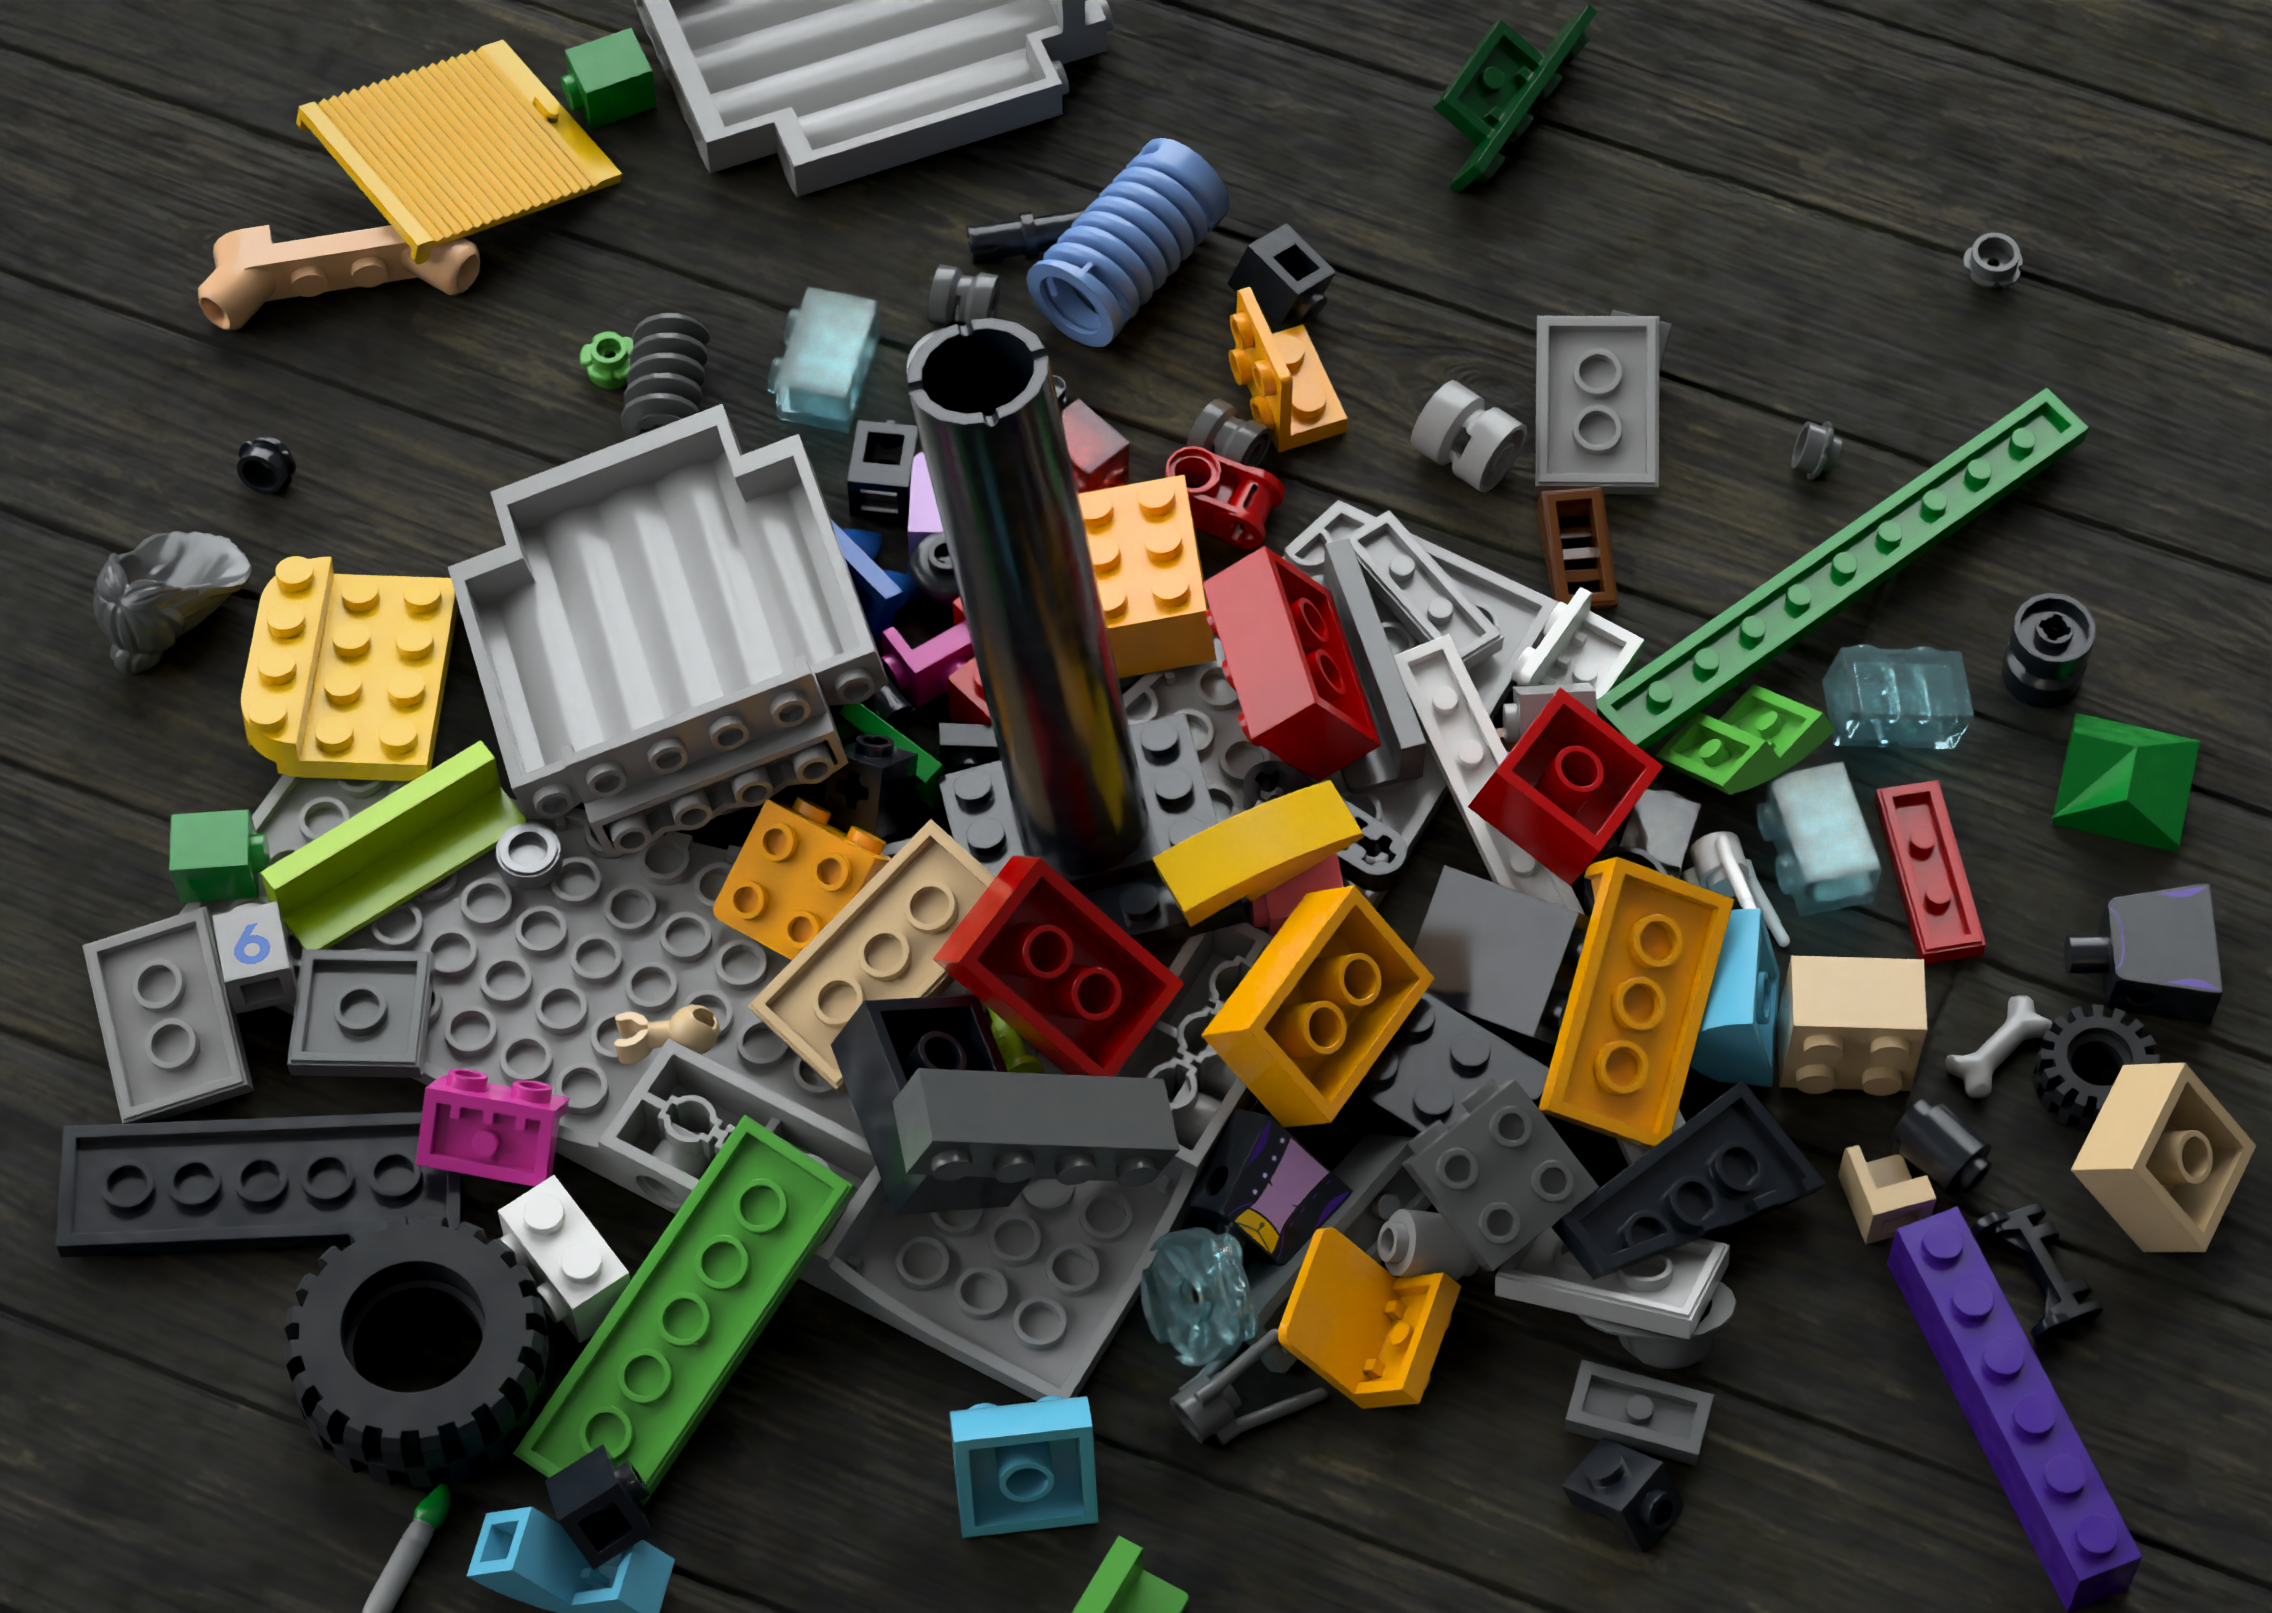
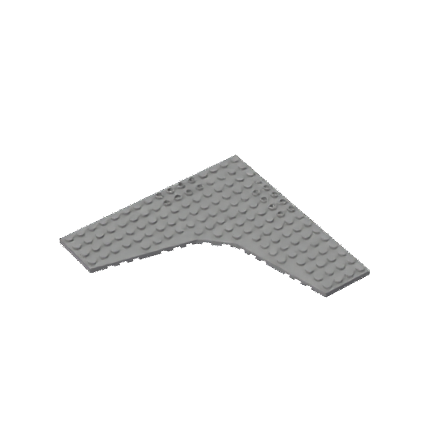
M1338 500L1285 548L1282 558L1309 577L1321 575L1324 568L1325 544L1339 541L1376 517ZM1411 534L1504 637L1502 650L1467 670L1491 721H1493L1516 683L1511 679L1519 657L1529 646L1537 649L1545 636L1543 634L1545 624L1559 602ZM1368 586L1393 656L1421 645ZM1212 631L1217 661L1147 673L1123 694V700L1129 726L1185 712L1218 823L1230 817L1235 807L1244 810L1243 785L1247 772L1260 762L1282 761L1277 755L1266 748L1254 746L1244 735L1238 720L1239 713L1243 711L1237 692L1230 686L1223 673L1222 662L1226 660L1221 641ZM1427 742L1423 777L1359 793H1350L1347 790L1340 770L1319 782L1316 781L1317 783L1331 780L1341 798L1398 832L1406 843V861L1450 791ZM282 775L252 815L256 833H266L270 866L412 781L302 778ZM1278 787L1270 793L1261 789V798L1266 800L1274 794L1283 796V789ZM511 799L524 815L527 823L544 825L551 829L558 837L562 853V867L553 881L536 889H520L510 885L499 872L496 848L327 949L433 952L435 972L422 1078L413 1079L428 1086L439 1077L448 1076V1071L451 1069H469L487 1074V1083L512 1087L514 1081L528 1080L552 1086L553 1095L570 1098L568 1112L559 1121L555 1152L674 1214H677L743 1115L745 1114L854 1185L858 1190L799 1276L800 1279L1038 1401L1046 1396H1061L1063 1398L1078 1396L1192 1211L1190 1196L1230 1115L1235 1108L1252 1112L1259 1100L1201 1035L1274 936L1266 933L1265 928L1253 927L1249 899L1245 896L1241 898L1246 922L1145 948L1185 983L1114 1076L1164 1079L1180 1151L1152 1183L1137 1187H1125L1120 1185L1118 1181L1089 1180L1081 1184L1065 1185L1059 1183L1057 1179L1032 1178L1009 1207L907 1215L894 1214L848 1091L841 1096L747 1007L792 960L719 921L714 916L713 905L742 847L729 845L728 850L695 843L693 842L692 835L670 831L638 852L606 855L589 823L586 810L572 808L568 813L558 818L528 820L518 800ZM912 838L886 844L881 853L893 858ZM1381 852L1375 858L1366 855V863L1372 866L1378 860L1388 863V854ZM259 873L258 898L187 903L180 914L206 906L213 915L230 912L235 907L243 904L257 903L262 905L269 903L261 873ZM1342 876L1344 887L1355 885ZM1355 885L1375 910L1388 892V890L1382 892L1367 891ZM285 926L298 986L303 948ZM962 985L965 995H973ZM295 1001L274 1005V1007L294 1016ZM694 1004L711 1010L718 1019L720 1034L717 1044L710 1051L702 1055L668 1038L663 1047L653 1048L651 1053L639 1062L632 1064L619 1062L614 1042L617 1039L628 1038L620 1037L615 1016L618 1014L636 1012L643 1015L648 1022L670 1020L671 1016L679 1009ZM982 1005L988 1023L991 1027V1024L993 1023L992 1018L987 1010V1007H984ZM1020 1035L1028 1054L1040 1059L1044 1067L1043 1074L1067 1075Z

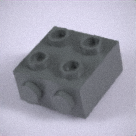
M1491 1078L1461 1101L1467 1113L1446 1128L1439 1119L1412 1139L1408 1146L1415 1154L1402 1163L1403 1167L1484 1271H1494L1599 1188L1517 1080L1506 1081L1499 1087L1495 1080Z

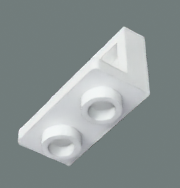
M1580 587L1568 605L1559 602L1555 606L1545 624L1543 631L1544 639L1537 649L1529 646L1523 651L1513 669L1511 679L1517 682L1516 687L1590 683L1596 690L1597 700L1623 681L1642 654L1644 639L1591 612L1592 593Z

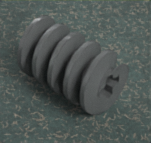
M660 313L647 317L638 323L632 337L633 349L630 352V369L627 373L628 387L624 393L625 408L621 414L622 429L630 439L699 413L698 406L703 398L701 385L705 381L703 366L708 361V352L704 345L710 342V336L705 326L694 318L679 313Z

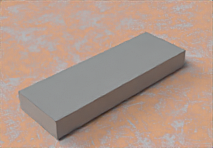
M1390 510L1340 539L1350 538L1366 583L1420 644L1450 634L1467 670L1502 650L1503 635Z

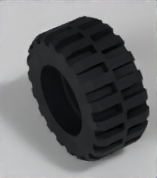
M426 1215L424 1216V1224L409 1225L407 1216L387 1219V1229L371 1233L369 1227L365 1226L349 1234L350 1246L343 1251H340L336 1246H332L317 1259L321 1271L318 1277L311 1273L303 1277L295 1291L299 1306H293L288 1310L284 1327L288 1343L284 1346L286 1367L303 1419L308 1421L312 1436L323 1450H334L337 1462L353 1473L360 1472L366 1465L372 1481L389 1486L395 1484L397 1476L408 1477L411 1488L432 1487V1477L450 1474L452 1483L471 1477L469 1466L483 1460L487 1467H491L506 1456L504 1442L509 1438L515 1442H521L533 1425L530 1410L537 1412L544 1407L549 1393L546 1377L552 1373V1350L542 1300L538 1297L535 1281L528 1268L517 1264L515 1252L501 1239H493L487 1245L484 1229L468 1222H462L458 1230L449 1228L447 1217ZM424 1310L449 1312L470 1321L482 1333L481 1345L470 1364L449 1382L430 1390L412 1393L386 1390L365 1380L358 1374L356 1369L360 1353L371 1336L386 1323L411 1312Z

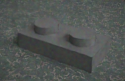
M1582 1360L1565 1419L1564 1431L1598 1440L1606 1438L1631 1449L1696 1466L1714 1394Z

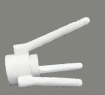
M1720 831L1710 833L1698 839L1690 849L1694 867L1684 871V881L1729 898L1736 896L1743 909L1761 908L1764 921L1779 946H1788L1790 943L1789 936L1757 880L1751 860L1745 859L1738 836L1732 832Z

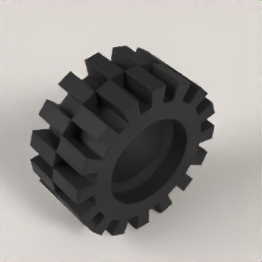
M2092 1005L2088 1017L2084 1016L2083 1010L2079 1006L2070 1009L2067 1021L2062 1015L2056 1018L2052 1023L2050 1031L2046 1030L2033 1071L2036 1074L2033 1083L2036 1094L2044 1092L2041 1104L2046 1111L2049 1112L2058 1105L2060 1110L2056 1120L2066 1126L2072 1116L2080 1119L2077 1131L2089 1133L2091 1124L2095 1122L2113 1085L2097 1086L2080 1079L2073 1072L2071 1061L2076 1055L2084 1052L2105 1055L2113 1060L2120 1070L2123 1065L2160 1064L2159 1054L2153 1055L2156 1042L2152 1035L2140 1038L2144 1025L2138 1019H2135L2129 1026H2126L2122 1023L2126 1012L2115 1008L2112 1018L2103 1017L2104 1005Z

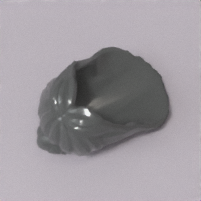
M181 531L156 533L144 539L131 552L119 555L116 553L110 554L108 561L98 575L93 590V608L98 626L106 634L110 642H112L110 657L114 661L115 667L125 675H133L150 670L162 659L163 651L173 646L177 638L197 627L233 592L239 591L247 584L251 576L252 566L246 554L241 552L237 545L232 543L229 538L197 531L191 533Z

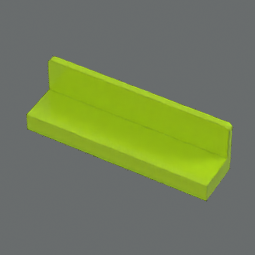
M480 740L261 871V876L269 903L277 901L284 925L303 949L327 950L496 848L498 840L503 833L511 827L527 823V821L501 788L495 757Z

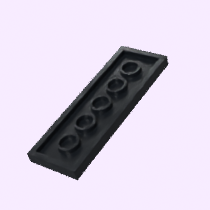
M422 1112L63 1126L56 1247L61 1258L350 1246L349 1234L365 1226L369 1227L371 1233L387 1229V1219L407 1216L409 1225L424 1224V1216L426 1215L447 1217L449 1228L458 1230L463 1222L464 1174L415 1165Z

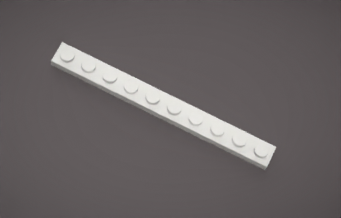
M1450 634L1394 655L1424 738L1493 882L1585 915L1570 885L1468 808V805L1508 754ZM1679 1108L1672 1133L1686 1123ZM1616 1139L1629 1166L1649 1151L1648 1149Z

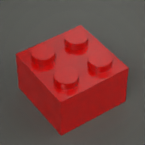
M1560 687L1471 801L1468 808L1571 886L1602 850L1663 766Z

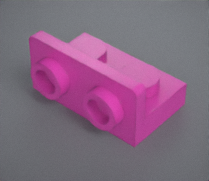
M451 1069L448 1071V1076H441L425 1087L415 1165L534 1187L552 1176L559 1121L568 1112L570 1098L553 1095L552 1086L536 1081H514L512 1087L487 1083V1074L469 1069Z

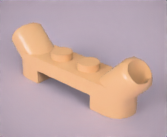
M269 225L239 229L226 233L214 244L213 255L216 269L198 288L199 305L205 316L215 325L225 330H238L246 324L266 301L297 296L313 297L323 292L354 287H375L385 282L417 277L448 295H458L465 292L476 280L480 270V255L476 244L463 237L431 248L428 260L423 264L417 265L411 259L412 248L392 225L275 244L272 241Z

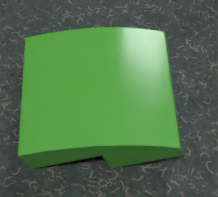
M1753 684L1719 720L1701 712L1695 714L1655 756L1661 764L1730 795L1763 784L1784 773L1818 748L1835 731V728L1822 712Z

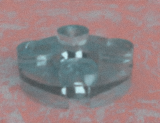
M1202 1227L1174 1231L1159 1237L1150 1249V1251L1158 1250L1154 1257L1153 1267L1142 1270L1140 1282L1143 1310L1153 1335L1160 1344L1171 1342L1176 1350L1184 1354L1174 1358L1186 1365L1199 1366L1232 1356L1237 1352L1243 1341L1254 1338L1259 1325L1257 1312L1251 1302L1248 1279L1242 1266L1243 1252L1239 1242L1230 1234L1216 1235ZM1192 1290H1197L1199 1303H1195Z

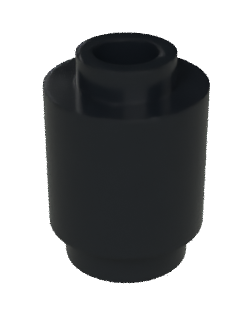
M1928 1098L1921 1099L1904 1114L1892 1132L1891 1137L1901 1145L1899 1153L1925 1176L1927 1175L1928 1179L1947 1195L1954 1193L1959 1188L1964 1193H1969L1985 1178L1992 1167V1163L1986 1159L1991 1150V1145L1943 1103L1936 1106Z

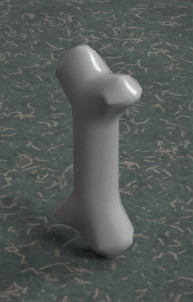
M2013 996L2008 1001L2005 1023L1976 1052L1964 1056L1948 1055L1945 1060L1947 1073L1964 1081L1965 1092L1969 1097H1988L1991 1093L1992 1075L1995 1069L2022 1042L2033 1038H2043L2046 1030L2050 1031L2052 1021L2035 1012L2034 1002L2029 996Z

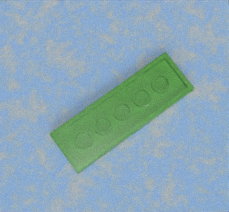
M744 1114L513 1454L550 1478L604 1444L618 1465L629 1460L640 1474L650 1493L648 1497L641 1500L644 1507L858 1191L857 1188Z

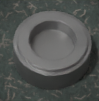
M538 823L518 824L508 829L498 840L496 846L498 869L503 879L510 885L520 889H536L549 884L559 874L562 867L561 846L556 834L548 827Z

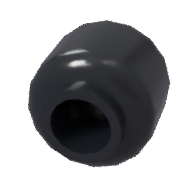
M944 532L931 534L918 542L910 553L907 566L908 591L912 605L923 617L935 623L953 624L952 602L960 597Z

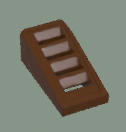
M1591 487L1541 491L1536 502V511L1553 599L1568 605L1575 594H1568L1567 583L1598 581L1600 592H1592L1590 610L1617 608L1619 602L1603 488ZM1586 518L1587 526L1559 528L1558 520ZM1590 539L1591 547L1562 549L1561 541ZM1594 560L1595 569L1565 571L1564 562Z

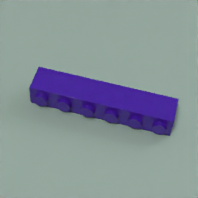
M1958 1206L1898 1228L1887 1265L2067 1613L2129 1589L2142 1560V1555Z

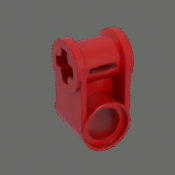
M1196 446L1183 447L1175 451L1167 461L1165 478L1185 475L1186 484H1194L1200 487H1187L1196 529L1222 538L1225 542L1239 548L1255 549L1261 546L1266 536L1264 524L1271 510L1280 506L1286 495L1285 487L1279 479L1263 469L1245 466L1216 455L1205 448ZM1253 486L1257 487L1256 492H1254ZM1241 524H1244L1243 530L1240 528Z

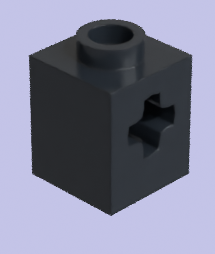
M875 734L860 735L856 737V742L843 746L848 763L826 779L824 809L832 813L828 824L845 832H848L851 826H855L880 839L911 827L918 754L894 747V741L891 738Z

